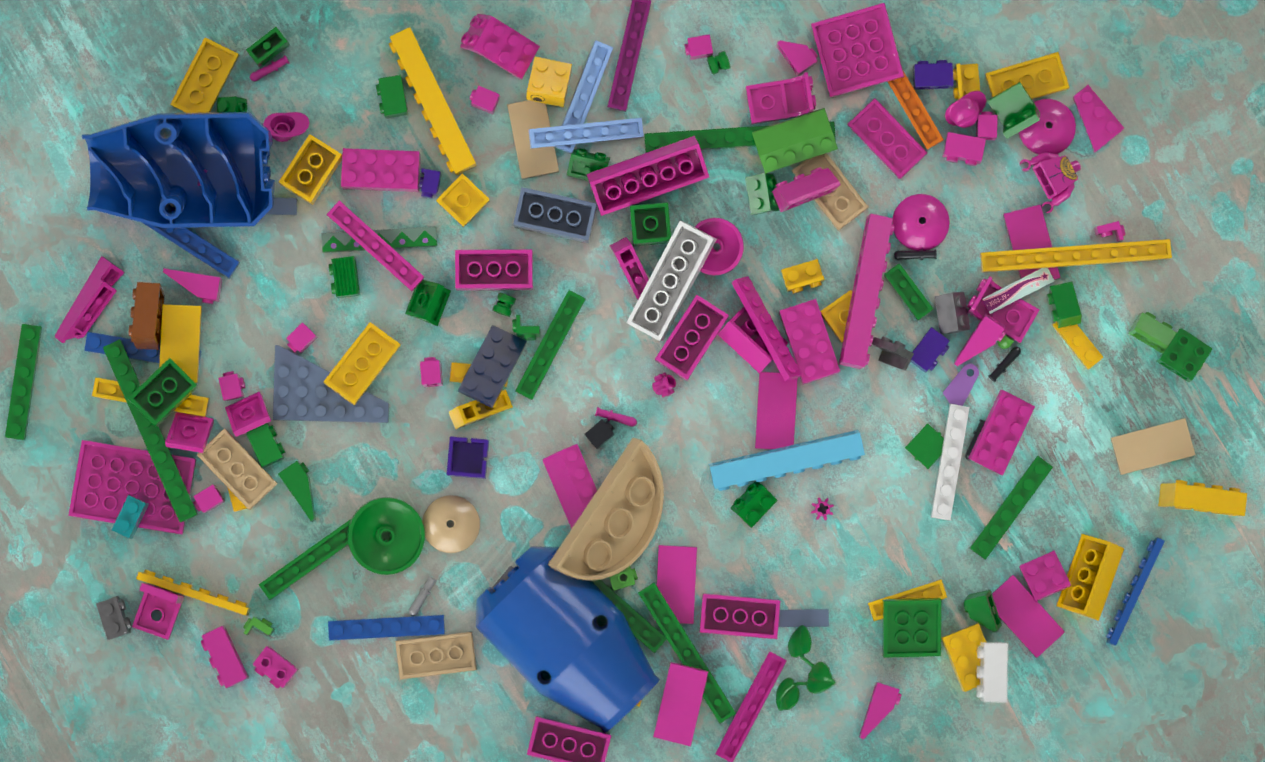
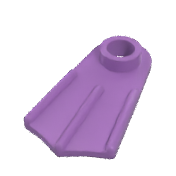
M965 365L943 391V395L947 398L949 404L964 405L979 376V370L975 365ZM968 369L973 370L974 374L972 376L967 375Z

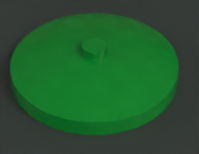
M391 497L376 498L362 505L353 515L347 532L348 546L355 560L368 571L382 575L396 574L410 567L421 554L425 541L424 525L419 514L404 501Z

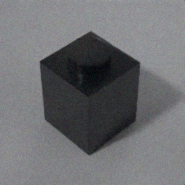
M601 419L585 433V436L598 449L615 435L613 433L615 428L608 420L604 422Z

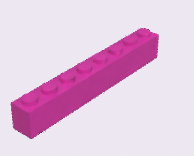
M869 214L866 217L838 365L862 369L869 363L870 354L867 353L868 347H871L873 342L871 331L872 328H875L877 321L875 310H878L880 305L878 294L879 291H882L884 284L882 273H885L887 268L885 257L886 254H889L891 243L888 241L889 236H892L894 231L893 218L876 214Z

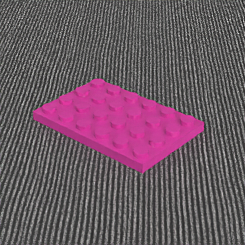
M82 440L68 516L115 523L128 495L149 504L138 526L139 528L183 535L185 521L179 522L148 451ZM172 455L190 495L196 459Z

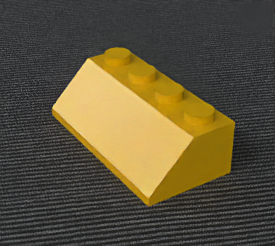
M1082 534L1067 574L1071 586L1061 591L1056 606L1099 621L1124 548L1112 542Z

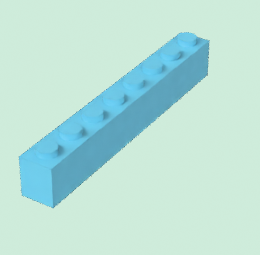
M854 430L710 463L709 469L714 489L723 491L735 484L737 486L748 485V481L756 480V482L766 481L767 477L770 476L780 478L792 471L794 474L804 472L805 468L819 469L824 467L823 464L827 463L837 465L845 459L850 461L858 460L865 453L859 430Z

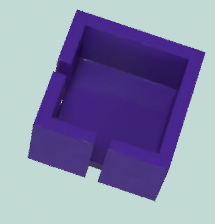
M450 436L446 475L486 479L487 461H484V458H488L489 440L471 438V443H468V438Z

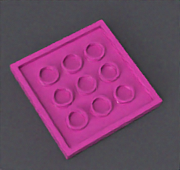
M885 3L811 24L831 98L904 77Z

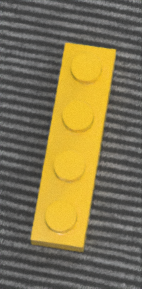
M942 579L869 602L868 606L873 621L883 619V599L941 598L942 600L947 598Z

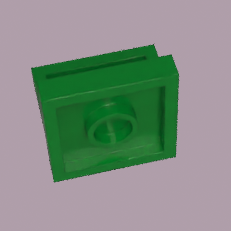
M422 280L414 289L405 314L438 326L451 290L444 288L441 284Z

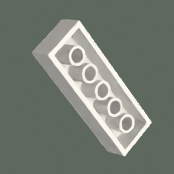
M680 221L626 323L659 341H663L717 239L684 221Z

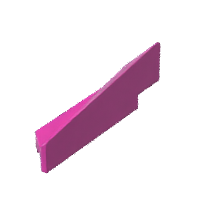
M100 257L57 330L55 338L61 343H65L66 340L71 338H83L117 290L112 286L125 272L106 258Z

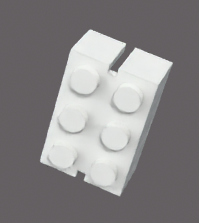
M981 642V646H977V658H980V666H977V677L980 678V685H977L976 689L977 697L982 702H1007L1008 643Z

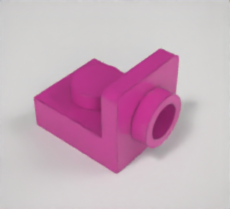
M1119 221L1094 228L1096 236L1101 235L1102 238L1111 236L1114 231L1117 242L1124 240L1125 229L1123 225H1120Z

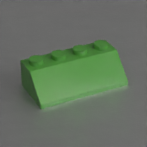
M825 108L752 132L765 173L838 149Z
M1149 312L1140 313L1128 334L1163 354L1177 332L1172 330L1173 327L1166 322L1160 323L1155 320L1156 316Z

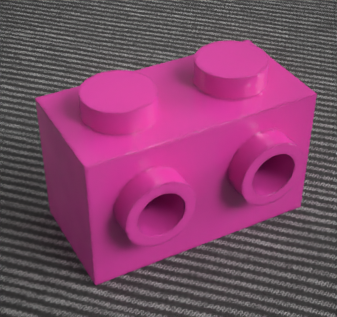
M266 646L252 664L256 667L254 671L262 677L264 675L268 676L271 679L269 682L276 688L280 686L285 688L299 670L270 646Z

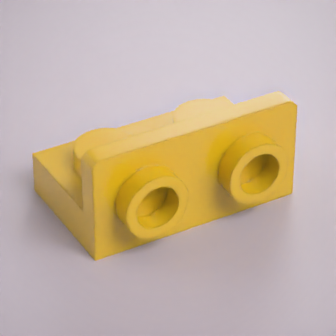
M956 64L954 66L955 69H953V80H956V88H953L954 99L959 100L972 91H980L978 64Z
M818 259L781 269L787 292L792 291V294L802 292L803 287H819L822 285L821 282L825 280Z

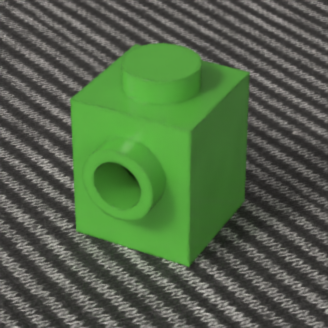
M630 566L609 577L613 591L635 585V580H638L635 568L631 569Z

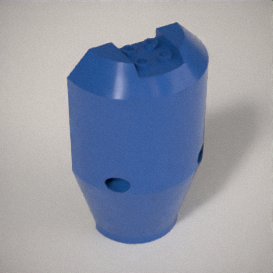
M251 112L157 113L93 134L82 135V139H85L90 160V195L87 210H96L161 228L255 226L273 207L275 180L269 179L271 177V169L268 166L270 149L273 144L272 135Z
M531 546L515 561L518 566L507 574L509 579L500 581L493 589L491 587L487 588L476 599V628L538 693L594 724L606 733L630 712L653 689L660 679L653 672L623 613L591 580L577 579L565 575L548 565L559 547ZM598 616H605L607 624L604 626L597 623ZM542 670L548 671L551 678L544 679L541 674Z

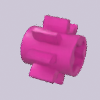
M664 372L654 377L655 382L652 384V388L657 395L665 397L675 392L673 388L676 386V381L672 375H667Z
M819 497L818 504L811 503L815 507L811 514H817L816 520L821 516L826 521L827 514L833 515L830 508L834 505L827 503L828 498L821 502ZM819 504L827 506L825 514H822V512L817 511V509L820 507Z

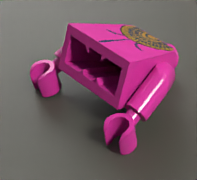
M1048 152L1032 157L1030 161L1023 159L1020 162V165L1023 163L1029 164L1028 168L1022 170L1023 172H1028L1031 166L1034 165L1032 169L1048 199H1052L1051 202H1044L1041 206L1043 207L1045 204L1051 205V209L1046 213H1050L1053 210V206L1060 205L1070 197L1075 188L1074 182L1078 180L1076 172L1081 170L1078 161L1070 162L1067 156L1060 157L1058 154Z

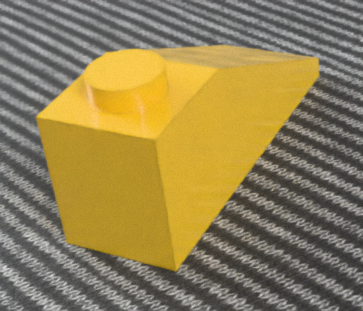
M505 389L501 391L493 408L474 400L457 406L449 411V415L456 430L510 409L513 406Z

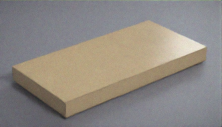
M530 100L507 104L521 178L527 179L558 173L559 168L554 146L530 149L528 130L550 127L546 104Z
M825 153L803 161L792 172L795 176L801 174L807 176L811 174L810 171L821 167L822 170L829 168L839 180L841 185L834 192L814 200L839 231L869 207L829 155Z
M1185 418L1110 438L1120 475L1195 455Z
M225 428L205 446L203 453L196 454L249 510L278 484Z
M472 632L395 641L400 680L477 670Z

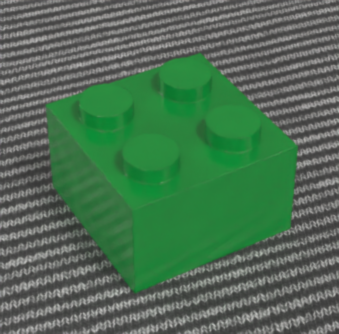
M668 203L630 206L633 247L669 243L671 229Z

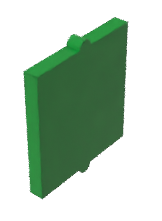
M927 423L905 449L915 457V460H918L929 469L941 456L944 438L941 436V432H937Z

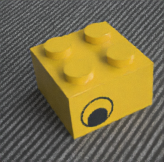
M535 56L527 87L526 100L564 107L572 64Z

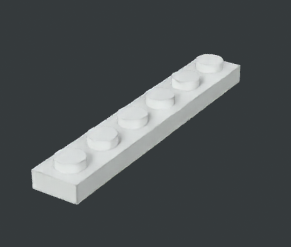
M949 404L931 518L951 520L970 407Z

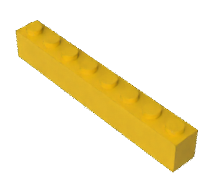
M409 27L390 36L392 42L388 44L393 54L397 52L400 58L397 62L401 71L405 69L408 76L405 79L409 87L413 86L416 91L413 96L417 104L421 103L424 108L421 112L425 121L430 120L433 126L429 129L434 139L438 137L441 143L438 145L442 156L447 155L449 161L446 164L450 172L454 171L457 176L476 167V162L411 28Z

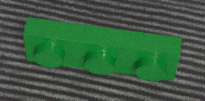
M900 263L884 274V277L917 321L933 310V307Z

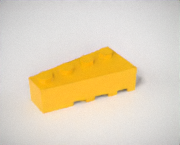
M1176 480V483H1163L1160 485L1158 506L1186 510L1194 509V511L1199 512L1210 511L1215 514L1245 516L1247 493L1240 492L1241 489L1229 488L1228 491L1223 490V486L1211 485V488H1207L1204 483L1194 482L1193 485H1187V481Z

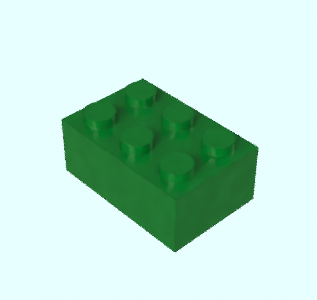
M169 358L128 397V400L157 428L198 387Z

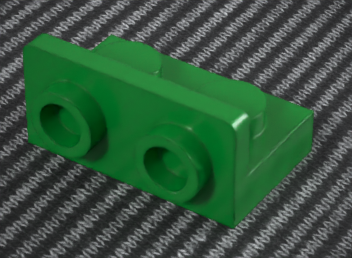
M583 148L574 149L571 153L567 176L588 181L586 174L608 167L610 157L600 152L590 153Z

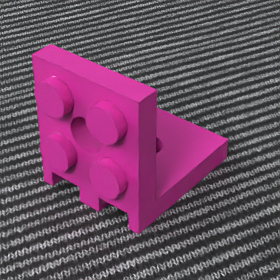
M141 583L139 590L143 591L144 595L132 627L169 640L185 596L149 583ZM154 610L162 612V618L159 621H155L152 618Z

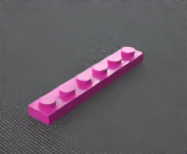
M340 200L326 214L411 291L425 278Z
M749 276L735 279L732 285L784 381L799 378L802 373Z
M769 651L715 753L716 755L729 762L735 760L787 660Z

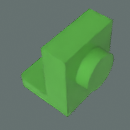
M257 617L249 618L243 626L245 629L244 634L249 635L254 627L269 636L272 635L275 629L271 627L273 625L272 622L265 618L260 620Z

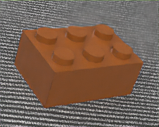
M137 282V287L133 288L135 305L131 307L133 324L129 325V336H131V342H134L136 349L159 350L162 305L164 304L165 294L160 283Z

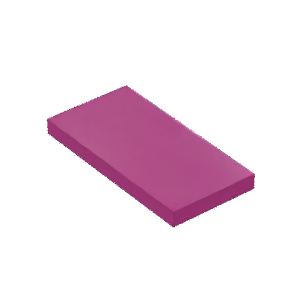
M875 98L847 124L899 179L928 153Z
M1041 204L1003 214L1012 250L1052 248ZM1058 267L1048 268L1054 280L1061 278ZM1039 269L1018 270L1020 279Z
M759 373L755 449H777L794 445L798 378L784 381L781 373Z
M659 545L657 587L680 624H694L697 547Z
M1014 575L1010 576L992 593L1000 619L1036 658L1065 633L1037 601L1035 602L1033 596Z
M674 662L670 663L653 737L691 747L709 671Z

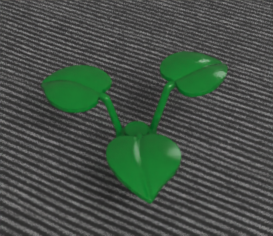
M805 625L799 626L791 635L788 642V651L794 658L800 656L812 668L808 674L807 681L794 683L792 678H786L780 683L776 692V704L779 711L789 710L797 704L800 696L799 689L797 688L799 685H806L810 693L817 694L826 691L836 684L826 663L817 662L813 664L805 658L804 654L809 653L812 644L810 633Z

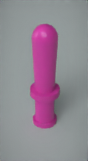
M284 55V57L277 61H271V64L251 73L250 79L254 82L258 81L274 70L278 71V68L290 62L286 55Z
M597 407L595 416L607 418L608 421L613 420L630 427H634L637 424V420L634 417Z

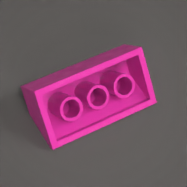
M578 444L542 459L571 529L597 492Z

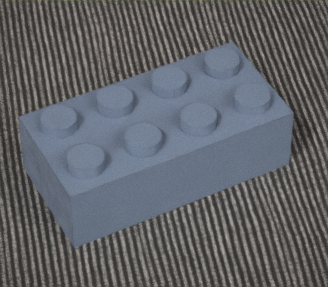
M521 187L513 225L520 229L589 243L597 203Z

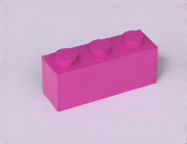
M225 626L218 627L202 635V647L205 651H209L211 656L209 658L210 664L213 669H217L219 673L217 679L221 686L224 685L225 688H229L249 678Z

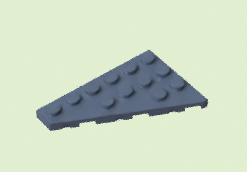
M275 345L273 420L388 423L389 403L365 391L354 406L324 384V380L330 372L279 345Z

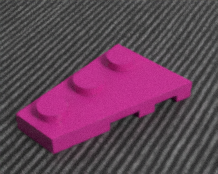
M1089 85L1073 96L1094 153L1125 129Z

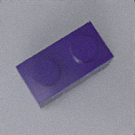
M938 60L936 63L929 64V61H918L913 66L914 90L951 89L954 85L953 63H948V60Z
M931 327L912 353L914 354L910 362L925 373L928 369L932 371L938 364L936 361L937 357L940 354L944 356L950 348L947 345L950 340Z

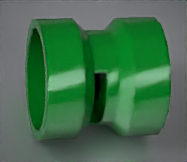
M725 51L719 52L716 56L706 57L713 75L717 74L719 70L731 68Z
M498 293V301L492 311L510 317L512 313L511 307L515 304L516 298Z

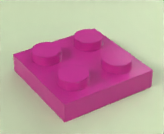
M260 391L225 407L236 437L271 421Z
M176 412L165 441L166 447L203 453L214 424L213 418Z
M1055 550L1019 566L1035 602L1071 586Z

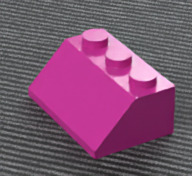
M819 167L810 171V175L804 176V174L794 177L792 182L787 183V181L776 184L777 188L772 193L780 212H784L830 194L841 184L829 168L822 170Z
M745 307L717 334L758 373H761L773 360Z

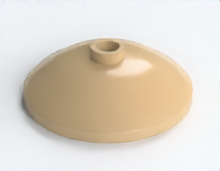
M449 495L436 499L428 506L423 516L422 522L425 538L434 548L445 553H457L467 549L473 544L479 534L480 519L477 510L468 500L459 496ZM449 520L454 522V526L451 528L447 526Z

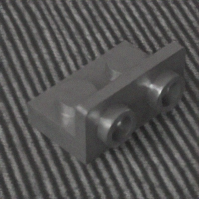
M115 596L96 603L107 640L131 633L130 628H132L129 617L125 616L124 610H126L123 599Z

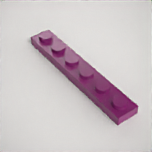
M632 0L607 108L624 112L627 110L651 0Z

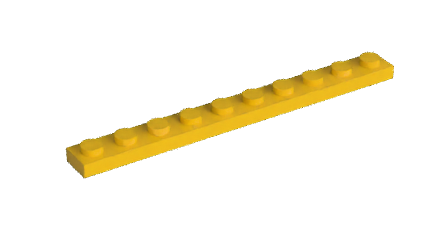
M1170 239L980 253L982 273L1172 258Z

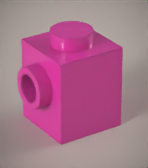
M234 371L223 373V377L218 378L224 401L244 397L243 389L245 388L244 378H240L239 374H234Z

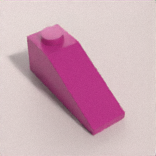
M625 237L609 246L637 300H639L649 279L632 244Z
M163 268V273L199 299H202V303L213 304L214 301L219 302L222 278Z
M985 313L955 359L954 365L959 366L995 345L997 340L1000 342L1006 334L1004 331L1005 325Z
M876 682L859 738L864 739L891 712L895 704H899L902 695L899 693L900 689Z

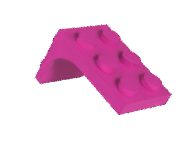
M477 14L472 18L470 28L462 36V43L460 45L461 48L485 57L519 79L524 77L540 47L493 16Z
M804 72L799 77L746 86L751 124L796 118L813 112L816 106L815 95H811L813 88L812 76L808 77V72Z
M990 276L987 279L983 278L976 289L978 291L977 296L971 297L967 304L969 308L968 314L981 321L986 313L1005 325L1004 331L1006 336L1021 343L1037 316L1039 309L1022 299H1018L990 314L982 299L1002 289V287L997 285Z

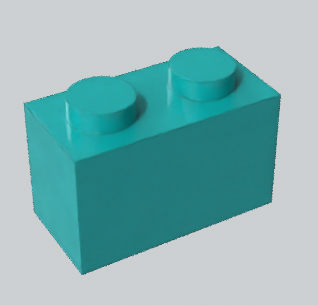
M128 495L112 531L133 539L149 504Z

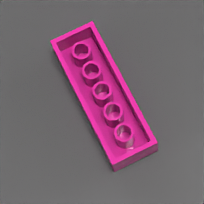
M695 136L586 174L601 216L709 178L704 158Z

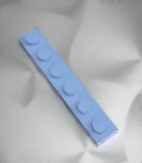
M597 40L594 41L562 126L584 124L613 47ZM576 144L554 147L571 154Z
M642 118L528 130L530 149L644 137Z

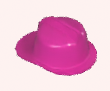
M972 91L947 108L945 113L946 121L950 125L961 128L971 127L977 121L978 114L985 108L986 96L980 91Z
M300 112L273 113L268 115L263 123L271 132L272 138L279 142H287L292 137L303 134L310 124L309 118Z

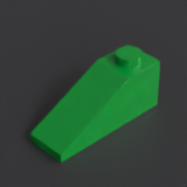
M295 461L278 473V475L310 521L313 522L316 520L310 477L307 474L309 469L304 462L300 464L299 461Z

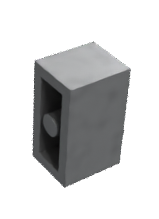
M952 292L935 296L940 334H952L970 330L966 306L967 301L964 292Z

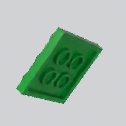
M941 598L883 599V658L941 656Z

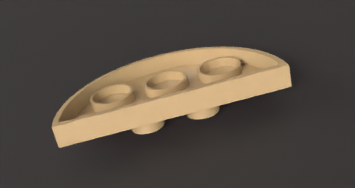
M634 437L631 439L548 565L577 579H604L629 567L648 547L661 518L664 488L657 460L642 440Z

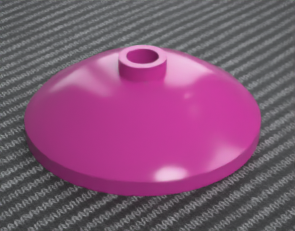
M1037 100L1034 104L1040 111V121L1020 131V138L1030 151L1038 155L1045 152L1061 153L1074 139L1076 132L1074 116L1066 105L1057 100ZM1050 122L1052 128H1047L1045 124Z
M915 194L900 202L894 211L892 224H894V234L902 245L915 251H920V249L927 251L937 247L945 239L949 231L950 220L945 206L938 199L926 194ZM919 218H924L925 224H920Z
M709 218L699 222L695 228L716 238L715 244H720V249L717 251L713 246L700 271L708 275H722L730 272L738 265L744 251V242L740 231L734 224L721 218Z

